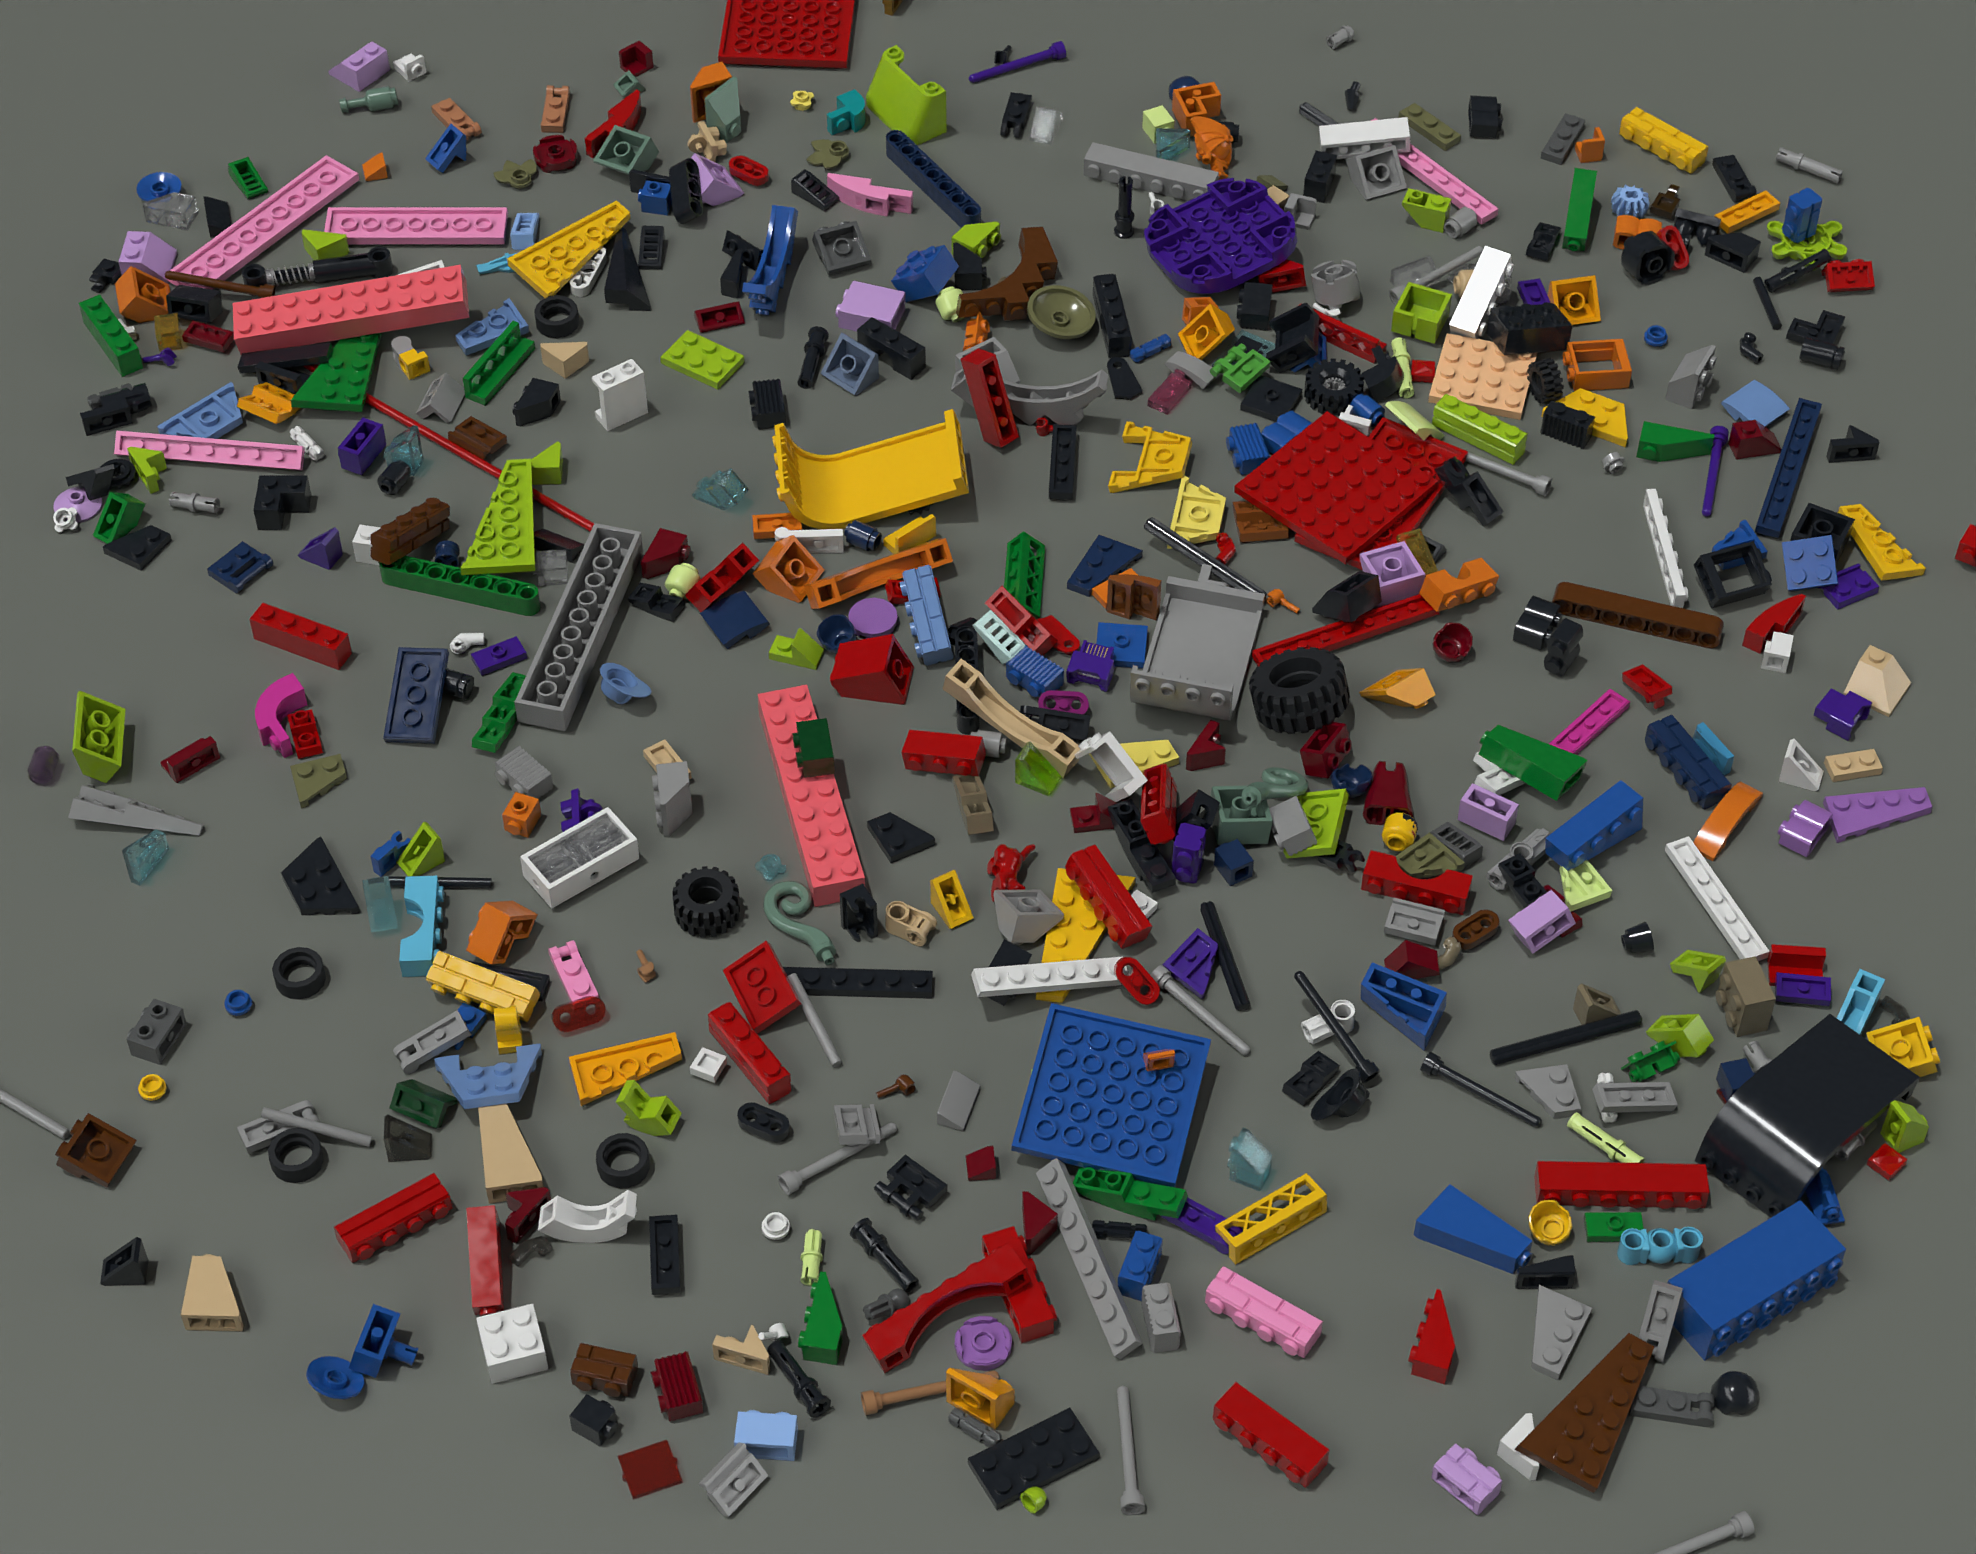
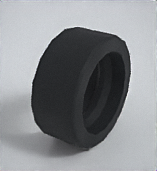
M550 296L541 300L535 307L536 327L541 334L547 337L561 338L568 336L579 325L577 304L568 297ZM559 312L569 315L567 318L559 321L545 319L547 315Z
M296 947L288 949L278 956L272 968L276 988L282 995L290 999H304L313 996L324 986L326 979L322 958L316 951L310 948ZM297 965H309L315 968V972L311 977L303 981L293 982L283 977L288 969Z
M287 1129L279 1133L271 1141L268 1148L271 1169L276 1177L284 1182L299 1183L309 1180L320 1171L324 1161L320 1140L313 1132L307 1129ZM300 1145L307 1146L312 1150V1155L309 1159L301 1164L292 1166L280 1162V1155L290 1147Z
M618 1133L609 1136L600 1143L596 1151L597 1171L601 1179L609 1186L629 1188L639 1184L646 1178L650 1170L649 1151L645 1142L638 1136L629 1133ZM619 1151H631L639 1156L638 1164L633 1168L621 1171L607 1166V1159Z

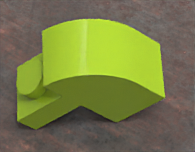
M635 1080L626 1081L616 1100L618 1106L626 1113L623 1121L633 1129L652 1136L671 1135L682 1114L667 1096L650 1097Z

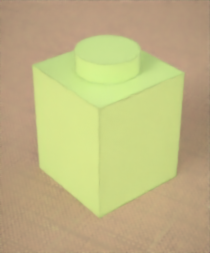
M1163 105L1143 111L1142 129L1154 144L1174 138L1175 121Z

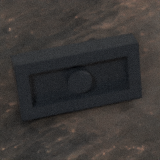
M1677 208L1674 227L1682 235H1691L1693 231H1696L1698 241L1701 245L1707 243L1709 236L1719 235L1721 219Z

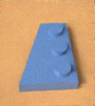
M508 298L498 310L492 309L489 311L485 319L475 321L457 333L456 342L465 355H469L490 347L512 321L519 323L520 335L528 333L529 326L510 298Z

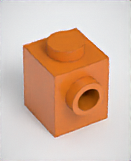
M515 792L502 814L505 831L528 838L541 817L539 799Z

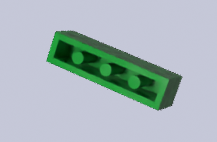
M99 294L80 302L79 307L85 326L120 375L124 377L143 369L139 348Z

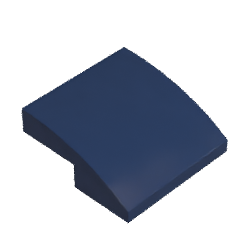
M745 591L723 598L700 613L726 649H729L746 635L752 639L770 625Z

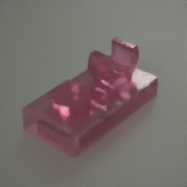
M1175 369V372L1171 373L1148 398L1147 406L1168 415L1191 389L1192 381L1184 378L1185 373L1183 371Z

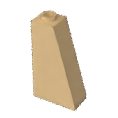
M499 1104L478 1107L488 1202L507 1201L506 1193L544 1187L542 1175L508 1105Z

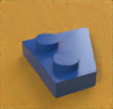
M1742 520L1734 532L1730 531L1724 540L1719 541L1712 548V552L1754 541L1756 547L1762 553V559L1767 557L1768 551L1747 520ZM1743 558L1721 563L1719 566L1722 570L1743 565L1745 561Z

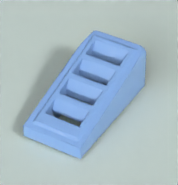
M518 213L516 215L510 234L512 249L524 250L536 243L539 213Z

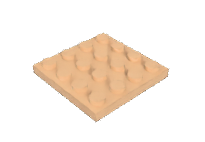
M1447 333L1428 402L1437 404L1445 394H1448L1466 404L1475 406L1487 414L1521 420L1530 381L1527 380V376H1529L1527 369H1529V364L1536 361L1537 353L1504 355L1492 341Z

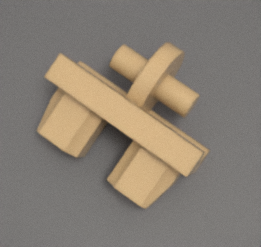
M704 121L698 122L699 133L691 135L687 143L688 148L694 153L703 152L705 158L715 162L716 156L726 155L727 144L724 140H719L720 134L717 127H707Z

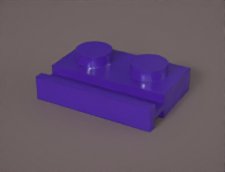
M1859 563L1837 572L1839 585L1818 587L1824 591L1823 594L1837 610L1878 593L1879 585L1866 571L1860 569L1861 565Z

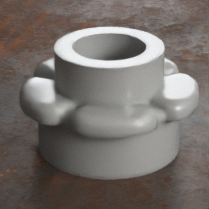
M1613 452L1603 458V469L1606 472L1616 473L1623 468L1625 458L1621 457L1619 452Z

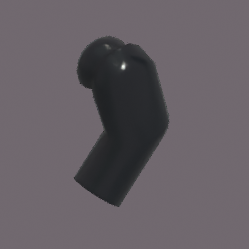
M1747 332L1740 339V352L1758 364L1762 360L1763 354L1754 348L1756 336Z

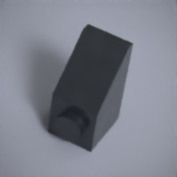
M1741 232L1709 236L1705 256L1745 273L1757 259L1761 241Z
M953 243V258L959 266L954 272L955 289L982 290V280H987V269L982 267L981 257L959 243Z

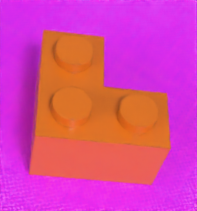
M1215 82L1173 89L1172 111L1185 137L1196 134L1190 118L1194 116L1206 118L1220 116L1221 94Z
M513 900L485 902V905L479 911L476 927L469 936V944L466 951L491 965L505 963L514 940L529 937L538 914Z

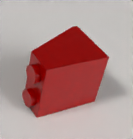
M893 634L839 644L833 671L830 674V682L841 697L901 705L906 702L914 666Z

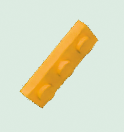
M1765 190L1715 214L1714 217L1721 219L1720 228L1729 234L1779 210L1780 202Z

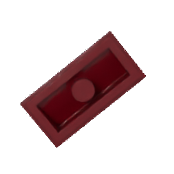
M739 301L695 310L694 312L695 321L700 333L745 324Z

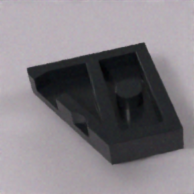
M149 525L104 545L103 551L104 554L142 571L172 539L170 533Z

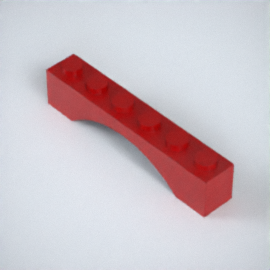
M1008 1243L1003 1247L994 1249L989 1256L981 1261L970 1264L965 1271L957 1276L946 1279L941 1286L930 1293L922 1294L914 1303L906 1308L898 1309L890 1318L882 1323L871 1326L862 1336L868 1349L883 1372L886 1373L910 1358L914 1345L923 1331L948 1309L975 1298L1009 1296L1031 1282V1278L1026 1266Z

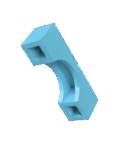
M437 876L405 877L404 891L407 914L418 917L423 923L413 935L401 939L399 963L402 977L427 976L437 952L440 951L437 949V944H441L442 934L441 928H438V923L443 922V909L439 907V904L444 902V886H439Z

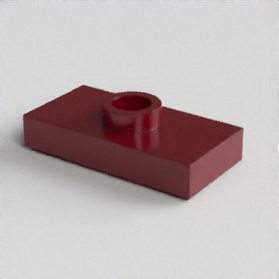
M192 321L182 334L183 342L225 352L234 340V332Z

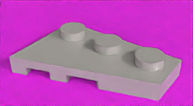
M1539 1285L1531 1369L1556 1380L1559 1379L1591 1315L1592 1307Z

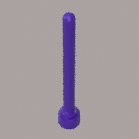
M1062 41L1052 43L1048 50L971 74L969 81L975 83L1048 58H1056V60L1065 58V46Z
M1714 426L1710 429V434H1715L1702 507V515L1705 517L1710 516L1712 513L1721 450L1728 442L1729 437L1728 429L1723 426Z

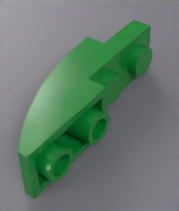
M1079 1167L1073 1180L1074 1187L1079 1194L1120 1212L1154 1221L1157 1215L1179 1218L1188 1198L1186 1189L1136 1181L1132 1173Z

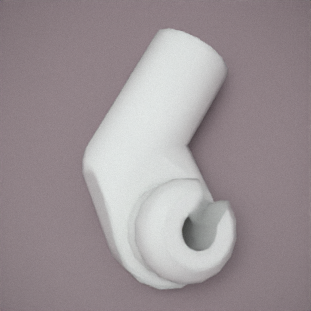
M460 633L450 643V649L455 654H461L472 645H484L485 635L484 633Z

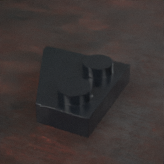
M891 812L867 821L868 830L890 863L935 845L934 836Z

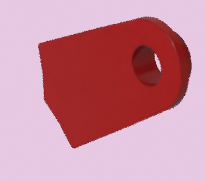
M1053 615L1037 619L1058 640L1053 646L1054 648L1065 654H1073V651H1077L1080 648V641Z

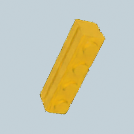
M1635 107L1621 120L1619 131L1621 136L1656 154L1659 158L1674 164L1679 169L1692 174L1706 161L1707 145L1638 107Z
M442 951L437 952L433 965L426 976V981L431 985V990L438 994L446 995L447 992L456 995V1000L470 1005L471 1001L480 1004L479 1008L491 1014H494V1008L516 1006L519 1020L525 1022L529 1021L533 1008L540 997V992L536 987Z

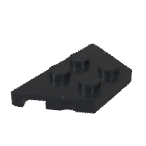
M318 837L281 872L282 879L301 915H335V911L350 910L351 914L360 913L359 906L322 837Z

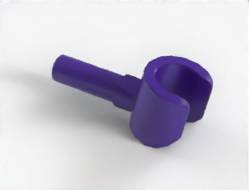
M165 348L160 354L143 357V362L162 360L167 366H171L175 363L173 359L177 358V356L170 348Z

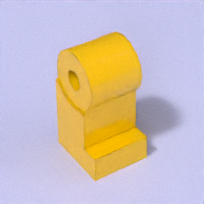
M517 1007L494 1008L499 1055L516 1053V1047L523 1046L522 1029Z

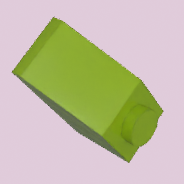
M1699 1014L1661 1015L1646 1031L1647 1035L1658 1043L1665 1041L1667 1045L1676 1041L1677 1043L1671 1049L1673 1052L1676 1051L1680 1057H1700L1714 1041Z
M1895 1100L1890 1103L1880 1134L1890 1147L1900 1153L1923 1143L1929 1126L1925 1117L1919 1114L1914 1106Z

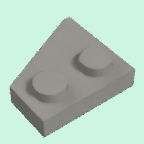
M1567 1064L1516 1071V1082L1518 1084L1523 1083L1531 1091L1530 1096L1537 1103L1542 1104L1544 1110L1553 1119L1570 1117L1576 1112L1581 1113V1106Z

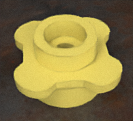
M806 91L793 92V99L790 100V104L797 110H808L811 107V99L814 98V94L811 92L807 93Z

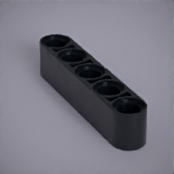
M962 626L955 632V665L960 659H963L978 670L977 631L971 626ZM956 699L958 731L965 735L977 732L980 726V717Z

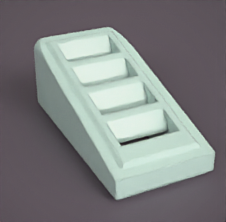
M991 610L972 625L1002 664L1011 660L1025 647L1022 640ZM990 621L992 625L986 629L984 625ZM996 629L998 633L993 636L991 633ZM1001 638L1005 640L1002 644L998 641Z

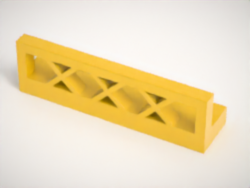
M1305 1173L1215 1225V1231L1229 1245V1258L1236 1265L1326 1213L1327 1194ZM1303 1185H1306L1312 1191L1307 1195L1295 1194L1296 1189ZM1277 1200L1290 1201L1289 1205L1285 1208L1272 1207L1273 1203ZM1255 1213L1267 1214L1266 1219L1261 1222L1250 1221V1216ZM1232 1226L1244 1227L1243 1232L1235 1237H1232L1227 1229Z

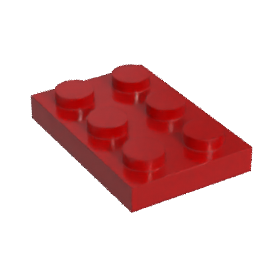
M768 941L763 942L723 969L745 1016L757 1034L802 1004Z

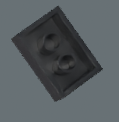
M1545 302L1539 305L1522 304L1521 306L1512 307L1503 305L1499 308L1490 309L1486 333L1504 355L1567 350L1573 325L1554 303Z

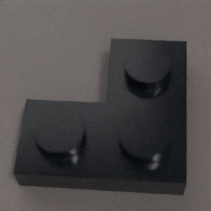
M1823 310L1817 324L1794 318L1787 332L1786 339L1803 344L1805 338L1809 337L1834 344L1844 324L1845 316Z

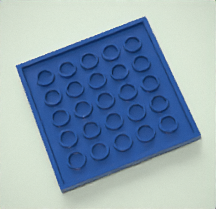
M1051 1003L1011 1151L1049 1160L1057 1158L1063 1163L1084 1168L1091 1167L1096 1170L1132 1173L1133 1178L1136 1180L1175 1187L1211 1039ZM1163 1049H1173L1175 1051L1173 1067L1149 1072L1146 1070L1143 1053Z

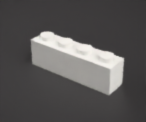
M1407 117L1319 126L1321 151L1336 154L1337 159L1351 158L1396 145L1397 153L1410 152V133Z
M1488 246L1484 247L1449 324L1451 334L1475 339L1484 335L1490 309L1496 308L1495 301L1497 296L1501 297L1503 294L1506 276L1510 277L1514 264H1512L1511 254Z

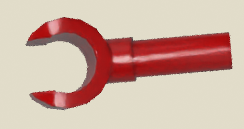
M1041 417L1036 420V431L1039 436L1043 437L1053 432V425H1049L1046 418Z

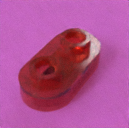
M586 996L557 1006L552 1012L551 1020L558 1030L570 1032L601 1021L606 1012L605 1004L596 996ZM593 1004L595 1011L588 1014L586 1008L588 1005ZM563 1013L569 1014V1019L566 1022L560 1020V1016Z

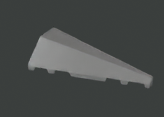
M88 782L82 785L80 794L73 798L68 816L71 819L191 835H200L204 825L185 820L184 817L179 815L171 816L165 814L163 809L132 798L116 795L113 791L96 789L94 784Z

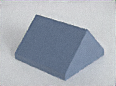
M841 332L820 374L857 396L879 379L878 354Z

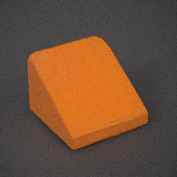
M383 152L362 165L366 181L388 178Z
M1163 1049L1143 1053L1146 1070L1149 1072L1173 1067L1175 1051L1173 1049Z

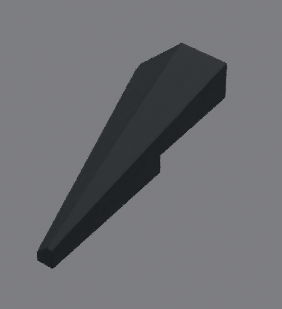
M622 227L616 234L604 287L605 303L628 304L629 311H651V305L627 231Z

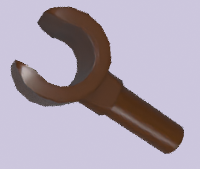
M903 1074L898 1077L895 1084L876 1092V1095L879 1099L899 1090L904 1095H910L916 1090V1087L914 1086V1081L908 1075Z

